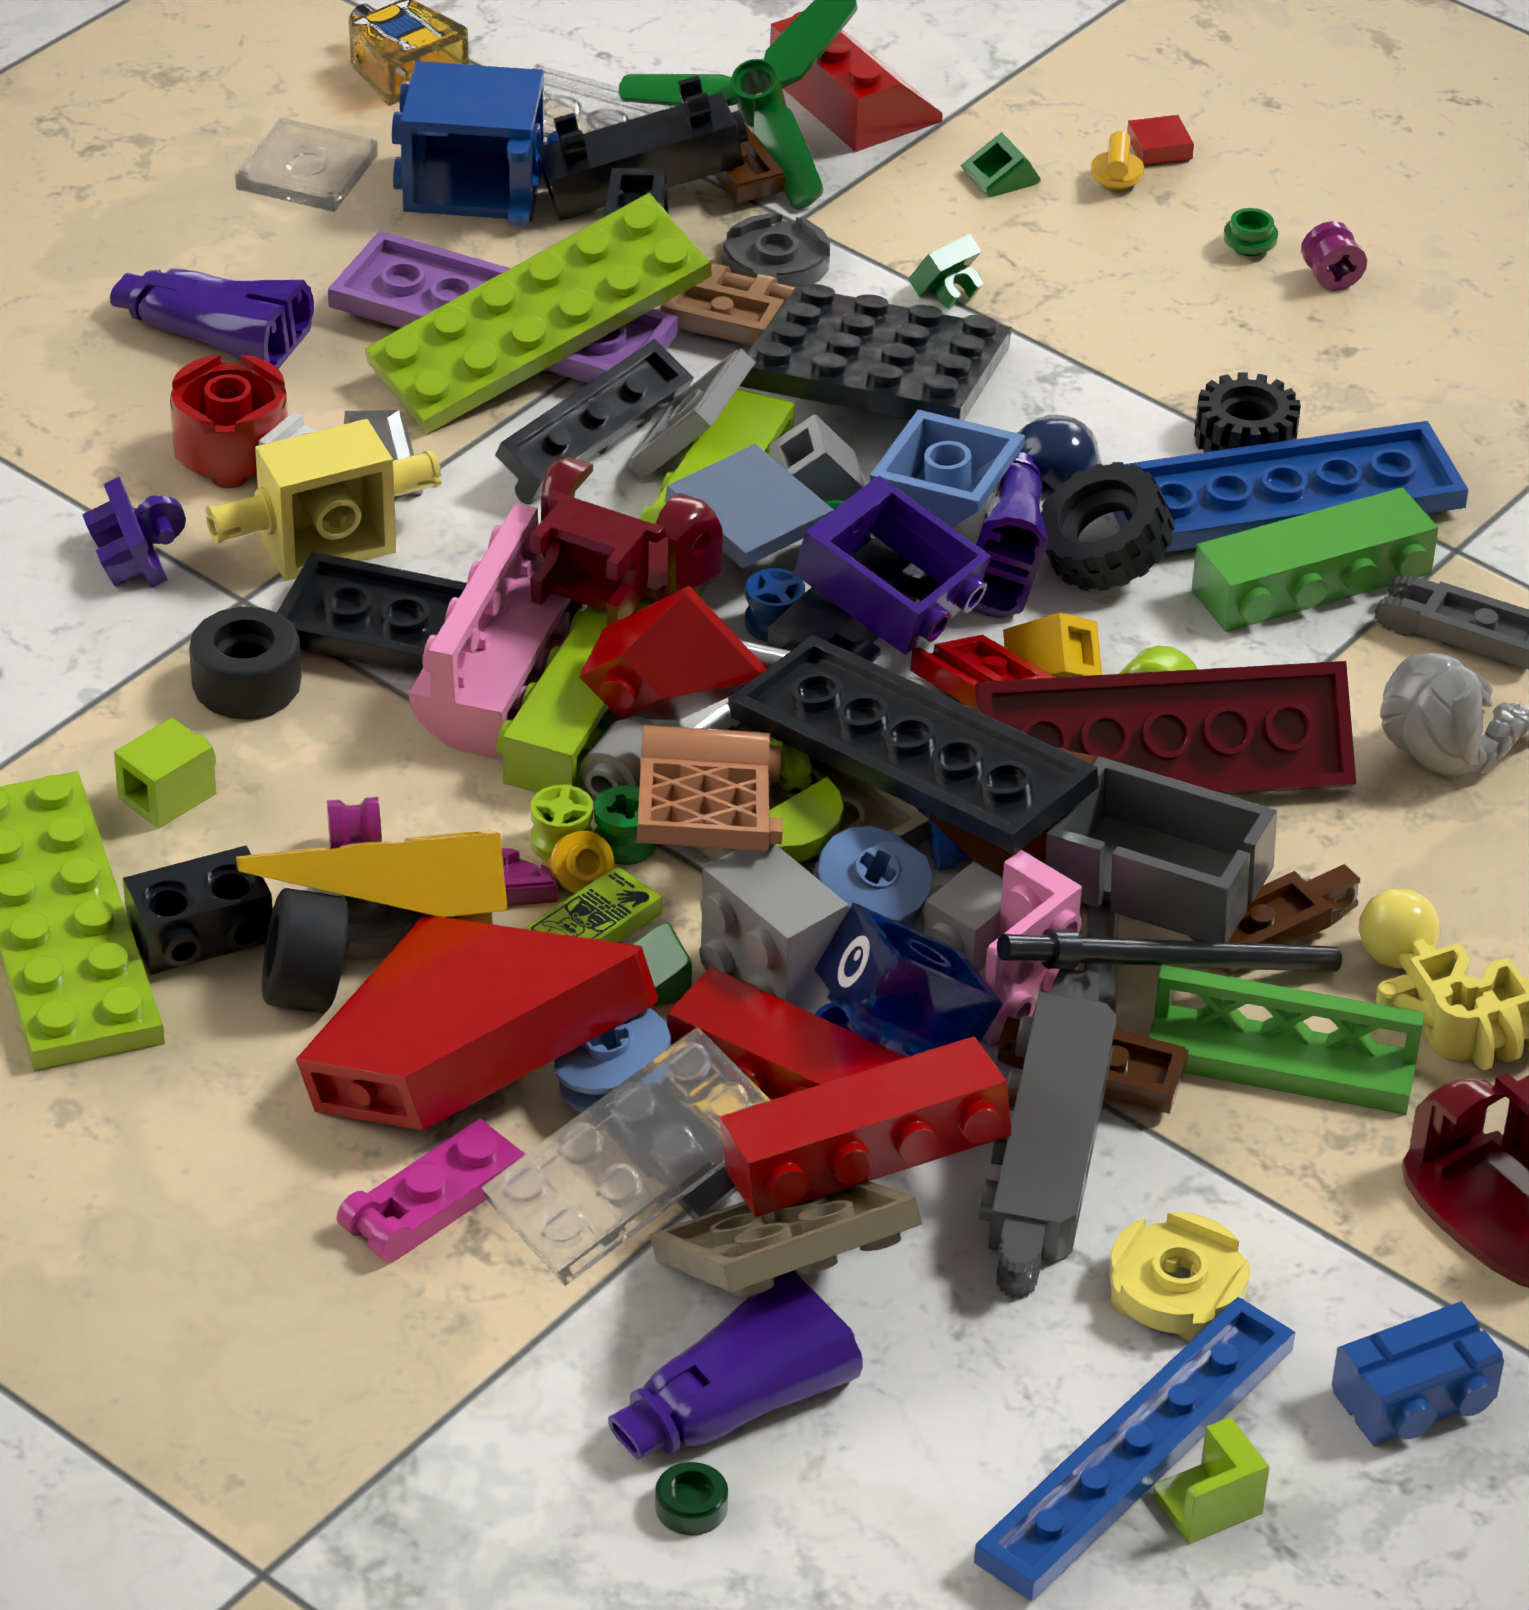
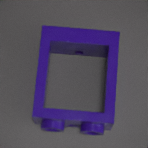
M877 476L805 532L793 574L895 649L906 655L922 641L933 642L936 640L953 616L961 610L965 613L970 612L980 602L987 589V583L983 579L991 556L884 478ZM876 537L941 584V586L919 604H915L851 556Z

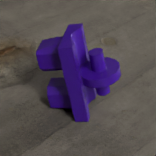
M120 477L103 484L110 501L82 514L93 540L99 548L96 550V553L111 582L116 586L142 572L152 588L167 581V576L154 544H170L183 531L186 517L182 505L176 499L169 496L152 495L146 498L138 508H134Z

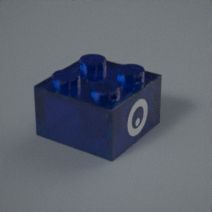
M854 902L814 969L830 991L827 995L828 999L834 1005L844 1010L849 1017L847 1026L853 1032L875 1044H882L885 1038L901 1044L902 1050L909 1056L973 1036L981 1043L1003 1005L961 950Z

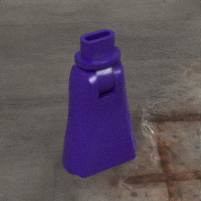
M161 269L149 270L143 276L126 273L114 285L110 293L111 305L128 309L133 319L144 320L147 324L160 330L203 342L240 360V355L261 358L274 365L277 369L282 366L310 332L314 313V298L311 287L307 285L304 279L232 280L187 269H169L165 273H161Z
M1023 452L1018 454L988 497L983 527L976 543L991 558L983 579L987 583L986 592L974 608L985 615L996 618H1004L1011 614L1023 612L1048 546L1045 522L1040 511L1042 493L1040 472L1034 464L1033 458Z
M794 1270L773 1278L774 1286L772 1288L748 1297L704 1337L657 1370L642 1388L631 1392L630 1405L608 1417L610 1429L621 1444L637 1460L659 1448L669 1454L680 1450V1441L687 1447H698L713 1442L771 1411L813 1397L860 1377L863 1369V1360L852 1329Z

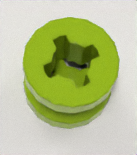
M553 785L543 788L532 798L530 808L531 821L534 825L531 829V848L535 855L542 860L551 858L555 845L565 835L576 831L593 832L590 826L593 820V800L582 789L571 785Z

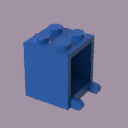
M416 61L411 81L402 82L400 112H394L392 120V144L401 145V157H396L394 162L393 187L394 189L402 190L403 212L508 219L509 224L513 226L527 225L529 221H532L542 174L537 147H540V144L545 142L544 70Z

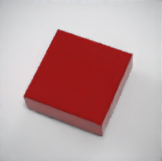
M1179 115L1128 120L1127 134L1130 137V143L1144 166L1193 159L1194 143Z

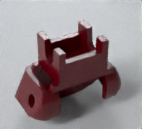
M567 457L555 461L547 468L541 493V523L530 534V552L542 555L545 559L530 578L531 602L542 605L551 594H555L605 611L607 627L631 615L645 597L659 601L687 586L697 591L722 579L723 527L715 511L705 501L678 493L667 501L659 513L656 523L653 524L574 498L576 490L593 472V464Z
M1510 1074L1497 1076L1494 1086L1485 1078L1481 1080L1475 1077L1458 1079L1443 1084L1429 1093L1416 1107L1410 1146L1402 1163V1173L1406 1187L1424 1212L1467 1252L1492 1271L1520 1286L1529 1288V1075L1519 1081L1515 1080ZM1507 1097L1509 1099L1504 1133L1501 1134L1497 1130L1485 1134L1483 1130L1488 1106Z

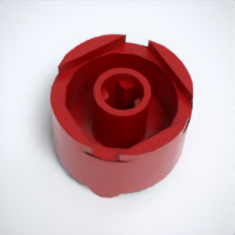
M221 355L203 357L180 369L172 381L170 407L175 458L189 470L206 477H211L214 484L221 488H237L246 482L247 477L257 475L255 447L259 446V440L288 416L287 393L283 374L271 363L255 356L240 355L241 363H222Z

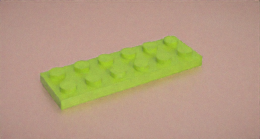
M648 193L366 347L367 362L427 435L712 277L711 262L655 198Z
M79 771L0 786V961L34 1071L165 1044L163 1023Z

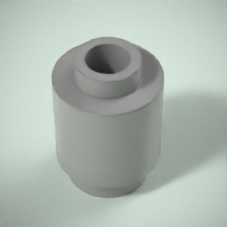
M630 716L624 720L614 722L585 756L580 765V775L583 783L593 796L597 798L604 790L615 786L629 785L639 787L643 725H654L652 722L638 716Z

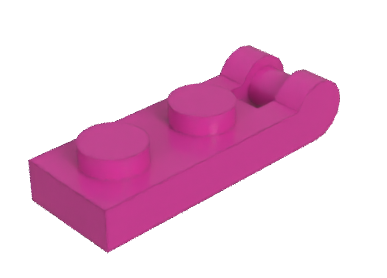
M478 1119L368 1193L356 1191L350 1194L337 1211V1223L353 1236L364 1235L369 1239V1249L387 1263L396 1261L526 1173V1154L482 1119Z

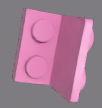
M1020 850L1016 855H1013L1004 862L999 936L1001 934L1042 935L1047 929L1076 930L1079 933L1082 919L1079 916L1082 886L1023 850ZM998 938L989 945L986 954L980 1039L991 1046L999 1041L1008 1016L1020 1020L1022 1016H1032L1036 1011L1039 992H1050L1059 969H1047L1041 962L1001 960L997 955L996 948Z

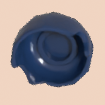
M1046 415L1036 418L1017 432L1018 434L1025 435V446L1020 452L1027 453L1033 458L1034 464L1040 472V480L1049 484L1053 492L1055 487L1061 482L1064 483L1069 480L1071 475L1080 470L1083 472L1090 469L1093 465L1101 464L1099 449L1093 432L1084 423L1075 418L1063 415Z

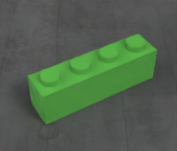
M1401 487L1196 544L1191 590L1221 628L1228 632L1390 586L1398 575H1412L1413 578L1432 574L1438 527L1407 491Z

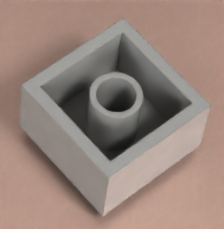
M769 843L768 851L736 849L703 867L702 899L700 903L702 911L701 947L699 954L701 963L706 971L710 967L717 969L814 1015L823 1005L844 1000L845 987L839 984L838 969L842 956L847 949L848 903L776 844Z

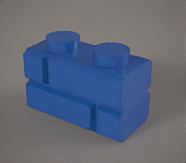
M1461 1301L1337 1347L1331 1385L1334 1395L1349 1415L1354 1414L1356 1424L1372 1445L1396 1436L1406 1440L1413 1439L1425 1433L1438 1420L1459 1412L1464 1416H1473L1485 1410L1498 1396L1504 1365L1503 1352L1485 1330H1480L1479 1322Z

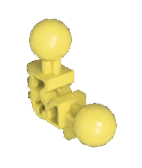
M1388 888L1368 901L1360 915L1358 925L1364 950L1378 963L1388 968H1404L1407 973L1379 983L1376 994L1377 1004L1424 1012L1422 1030L1428 1037L1431 1048L1439 1056L1449 1061L1465 1062L1472 1060L1478 1068L1487 1070L1492 1068L1494 1056L1502 1061L1511 1062L1521 1058L1523 1047L1529 1050V977L1523 978L1509 957L1488 963L1482 979L1468 976L1470 957L1460 943L1440 949L1436 948L1441 932L1439 918L1435 906L1422 894L1412 889Z

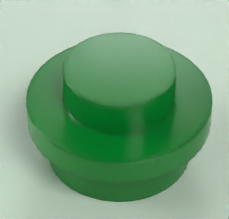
M1243 208L1235 211L1231 216V220L1226 223L1223 239L1230 248L1241 255L1258 256L1276 246L1278 230L1274 225L1273 217L1268 212L1257 208Z

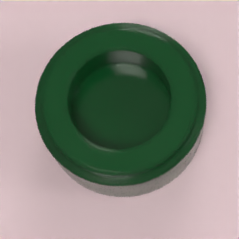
M685 1462L674 1465L664 1471L656 1483V1515L665 1527L679 1534L700 1535L717 1528L727 1515V1482L718 1470L703 1463Z

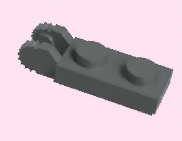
M1404 574L1403 576L1398 575L1396 579L1394 578L1388 589V597L1385 596L1383 600L1381 599L1374 611L1376 613L1375 618L1378 619L1377 623H1380L1383 626L1382 628H1387L1388 631L1394 630L1395 633L1403 636L1417 631V634L1439 640L1444 644L1461 647L1495 658L1506 664L1529 669V609L1441 581L1438 584Z

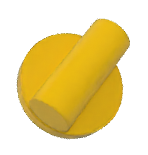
M1123 131L1112 133L1109 138L1108 152L1097 155L1091 162V175L1093 179L1110 190L1121 191L1128 189L1130 186L1139 183L1144 175V164L1137 156L1130 154V137Z
M576 831L561 838L555 845L551 858L542 861V864L550 869L556 883L566 891L575 894L613 869L614 856L611 847L600 835L591 831Z

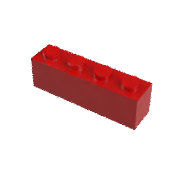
M712 967L667 1012V1027L671 1035V1045L676 1057L675 1065L688 1073L699 1075L735 1092L746 1100H752L758 1104L906 1058L904 1055Z
M975 1036L719 1116L726 1171L755 1218L1012 1136L1007 1081Z

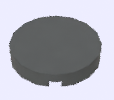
M767 213L751 216L733 225L727 232V240L723 241L722 265L729 266L731 273L756 278L758 274L776 277L779 284L796 288L797 286L803 287L819 282L828 272L831 241L823 229L801 217H796V223L782 221V214Z

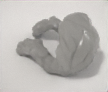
M1421 653L1409 656L1395 669L1385 685L1380 718L1382 719L1381 725L1387 738L1399 749L1411 753L1420 764L1432 772L1445 777L1460 776L1473 772L1486 774L1493 769L1496 760L1503 758L1519 738L1523 737L1529 742V709L1522 703L1508 704L1503 702L1493 710V720L1490 721L1485 734L1482 735V706H1492L1490 697L1493 692L1492 687L1482 676L1471 671L1451 656L1439 653Z

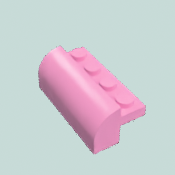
M515 503L504 523L493 528L488 550L481 561H475L472 564L464 591L459 598L454 597L450 601L444 625L438 635H431L427 640L423 654V669L408 693L411 707L418 720L436 738L456 749L502 760L503 757L497 755L496 744L503 723L506 720L513 721L521 708L522 699L528 685L531 682L537 683L545 672L551 650L556 645L562 646L569 635L570 625L575 613L579 609L585 610L587 605L555 594H551L542 605L531 602L530 578L545 560L542 555L530 552V534L539 525L537 507Z

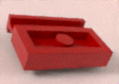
M983 634L934 644L933 653L917 647L912 650L911 672L931 682L937 688L976 711L975 685L978 682L1055 678L1053 675Z

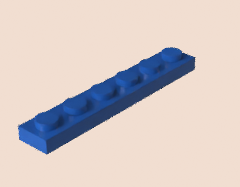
M1237 1297L975 1544L974 1563L1032 1602L1205 1436L1206 1426L1220 1421L1293 1351L1295 1331L1242 1298Z

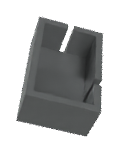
M1098 756L1093 765L1097 766L1099 788L1050 827L1046 833V865L1082 886L1081 903L1099 908L1103 900L1111 902L1110 912L1199 940L1228 942L1247 912V902H1253L1274 868L1277 810Z

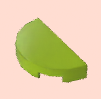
M828 777L769 810V817L782 818V844L776 845L788 855H792V858L797 862L819 855L829 840L839 833L844 816V805L840 790Z

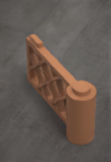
M643 725L636 843L768 851L769 843L782 844V818L769 817V783L779 784L781 746H770V734L764 732Z

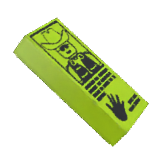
M616 866L525 926V929L619 943L662 914V896L619 866Z

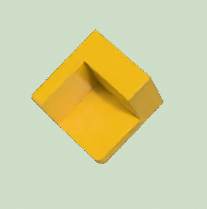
M1058 612L1003 629L1005 648L1054 677L1102 675L1097 621Z

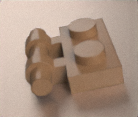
M712 263V277L661 304L660 311L678 316V329H682L685 332L726 339L743 346H753L796 287L779 284L776 277L758 274L756 278L731 273L729 266Z

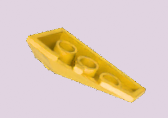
M492 830L405 838V842L392 843V841L364 842L343 845L335 849L310 848L236 856L237 870L239 872L434 916H453V919L493 924L492 912L508 911L501 836L499 832Z

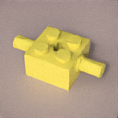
M364 419L256 446L258 489L255 491V496L216 506H206L205 512L208 515L206 516V522L210 535L216 544L222 543L224 540L260 531L262 543L284 580L288 581L297 578L312 551L358 561L395 553L394 497L431 487H440L442 484L439 478L442 477L438 459L432 450L393 461V458L369 420Z

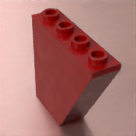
M424 914L296 1058V1062L315 1112L425 1130L648 1010L656 1003L658 996L642 946Z

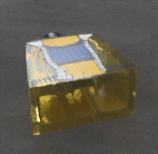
M399 0L377 10L371 5L363 3L355 7L349 16L351 64L355 71L388 106L399 103L402 82L411 81L416 61L469 65L468 28L415 0Z

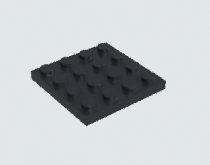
M809 284L803 287L797 286L747 352L755 361V364L739 387L908 420L913 417L917 410L965 420L1008 351L1012 327L997 325L994 319L983 315H969L961 318L942 314L939 308L930 305H914L909 308L888 304L887 299L878 295L864 294L851 297L835 294L834 289L825 285Z

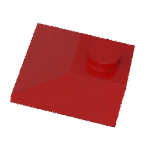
M687 586L603 628L579 678L619 719L638 716L650 720H681L730 697L767 668L690 586Z

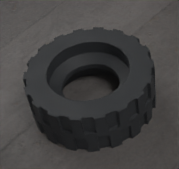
M1112 462L1109 465H1102L1101 463L1093 465L1090 469L1083 472L1080 470L1071 475L1069 480L1064 483L1061 482L1055 487L1054 493L1049 498L1047 497L1042 504L1043 510L1041 515L1045 522L1048 537V546L1045 552L1055 572L1061 576L1063 582L1069 586L1072 584L1076 585L1080 590L1097 589L1098 591H1106L1111 587H1122L1130 584L1131 580L1137 577L1141 578L1149 572V569L1155 563L1158 564L1162 560L1164 551L1167 547H1170L1173 540L1171 533L1175 530L1174 520L1158 484H1156L1154 477L1148 471L1145 473L1140 466L1134 464L1129 466L1124 465L1123 462ZM1116 511H1130L1132 513L1130 521L1114 535L1095 542H1081L1079 540L1080 533L1097 518Z

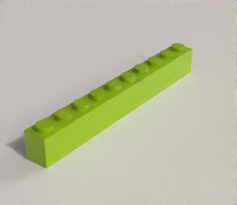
M737 389L714 424L684 448L680 465L675 472H668L666 474L659 497L653 506L647 505L643 509L640 519L655 524L659 513L666 504L667 485L736 452L756 444L771 457L768 445L794 428L795 403ZM722 551L723 562L724 558L726 557V554ZM706 587L695 591L699 597H701ZM645 597L633 613L657 601ZM587 606L585 610L579 609L575 613L570 625L569 635L562 646L556 645L551 650L545 672L537 683L531 682L528 685L519 712L513 721L506 720L503 723L496 744L497 755L503 757V783L534 792H539L543 788L553 785H571L581 789L584 784L580 775L582 760L614 722L624 720L619 719L579 678L603 628L606 627L605 611Z

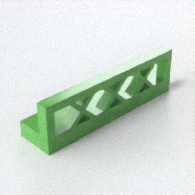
M1162 964L1158 977L1155 1013L1149 1038L1186 1047V1050H1189L1187 1065L1184 1071L1186 1074L1407 1115L1425 1013ZM1172 990L1198 994L1208 1005L1200 1009L1171 1005ZM1246 1004L1262 1006L1273 1017L1265 1021L1247 1019L1238 1008ZM1312 1016L1327 1018L1339 1029L1329 1034L1312 1031L1303 1021ZM1378 1028L1407 1033L1405 1048L1377 1043L1368 1033Z

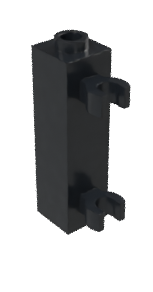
M699 75L678 81L683 104L584 134L578 128L575 113L554 118L559 141L537 147L546 189L559 221L604 208L606 206L612 168L666 169L667 188H671L743 166L744 161L740 143L748 141V134L740 110L731 112L722 92L710 96L706 92L703 93Z
M876 537L851 556L914 603L918 599L921 602L941 586V584ZM812 587L768 627V646L792 651L810 636L814 635L872 663L881 655V648L873 643L879 638L878 635Z

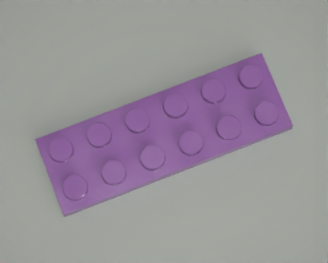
M379 231L328 288V304L331 308L351 313L360 318H368L402 328L510 268ZM652 309L544 370L558 376L590 383L654 339L667 349L678 335V316Z

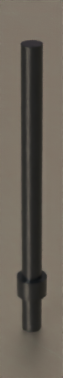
M1047 929L1042 935L1001 934L996 947L997 955L1003 961L1041 962L1047 969L1072 970L1079 963L1143 966H1162L1164 964L1174 967L1337 972L1342 964V954L1336 946L1080 937L1076 930Z

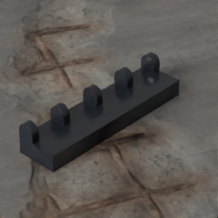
M654 339L500 443L495 456L519 479L515 486V493L518 499L525 504H530L539 498L542 492L545 472L555 461L567 457L586 461L594 454H603L612 448L615 440L632 428H641L647 424L654 413L670 404L673 399L691 385L694 377Z

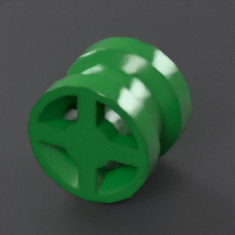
M624 785L609 788L598 795L594 803V819L597 824L594 833L604 838L611 847L614 864L631 865L645 861L654 853L657 845L636 843L639 787Z

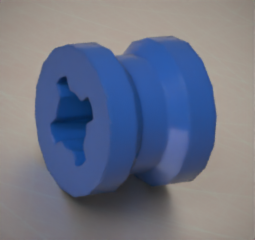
M779 568L764 569L752 574L746 582L745 598L749 604L745 611V627L747 632L755 639L768 642V627L805 593L803 580L793 574V572Z

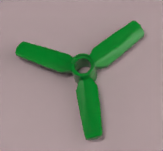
M814 0L769 46L765 52L764 59H751L741 63L734 70L732 77L724 74H627L619 83V97L624 102L677 106L683 104L678 81L699 75L703 93L706 92L710 96L722 92L728 106L737 105L744 123L753 127L755 137L784 171V193L792 207L801 209L810 206L823 194L824 189L791 109L786 107L782 89L801 80L855 14L858 9L856 0Z

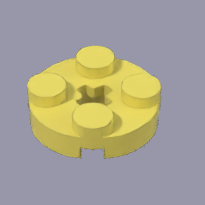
M1186 1212L1167 1213L1166 1222L1154 1223L1146 1227V1218L1133 1222L1117 1237L1111 1252L1109 1269L1110 1299L1112 1306L1117 1312L1132 1317L1147 1327L1177 1334L1182 1339L1191 1342L1237 1297L1243 1300L1246 1299L1250 1276L1248 1258L1245 1261L1244 1257L1239 1253V1240L1225 1226L1210 1218ZM1179 1267L1191 1270L1189 1278H1175L1164 1272L1174 1273Z

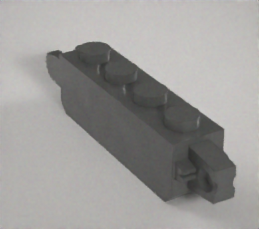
M1059 969L1050 992H1039L1034 1018L1022 1016L1019 1025L1015 1055L1025 1057L1022 1071L1010 1069L1007 1080L1009 1110L1014 1111L1011 1121L1012 1136L994 1141L991 1164L1002 1166L999 1181L986 1179L979 1212V1220L991 1222L989 1249L999 1251L996 1284L1000 1285V1291H1004L1005 1295H1011L1012 1298L1015 1296L1022 1298L1023 1295L1029 1296V1292L1035 1290L1042 1259L1057 1262L1073 1252L1113 1055L1112 1043L1117 1022V1015L1106 1003L1099 1002V973L1089 970Z

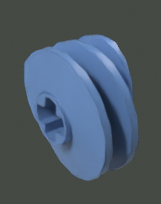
M873 826L851 827L834 835L821 851L812 875L849 904L848 932L859 936L882 937L900 932L917 918L931 892L932 871L927 857L893 832Z
M649 1008L555 1059L554 1066L560 1080V1093L566 1104L581 1113L603 1116L629 1111L655 1088L663 1091L674 1075L676 1057L671 1045V1035L666 1021L653 1009Z

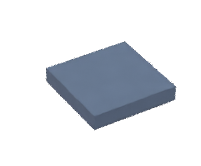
M756 444L667 485L665 495L666 503L678 493L705 501L715 511L723 527L722 551L741 568H745L803 539L808 529L834 510Z

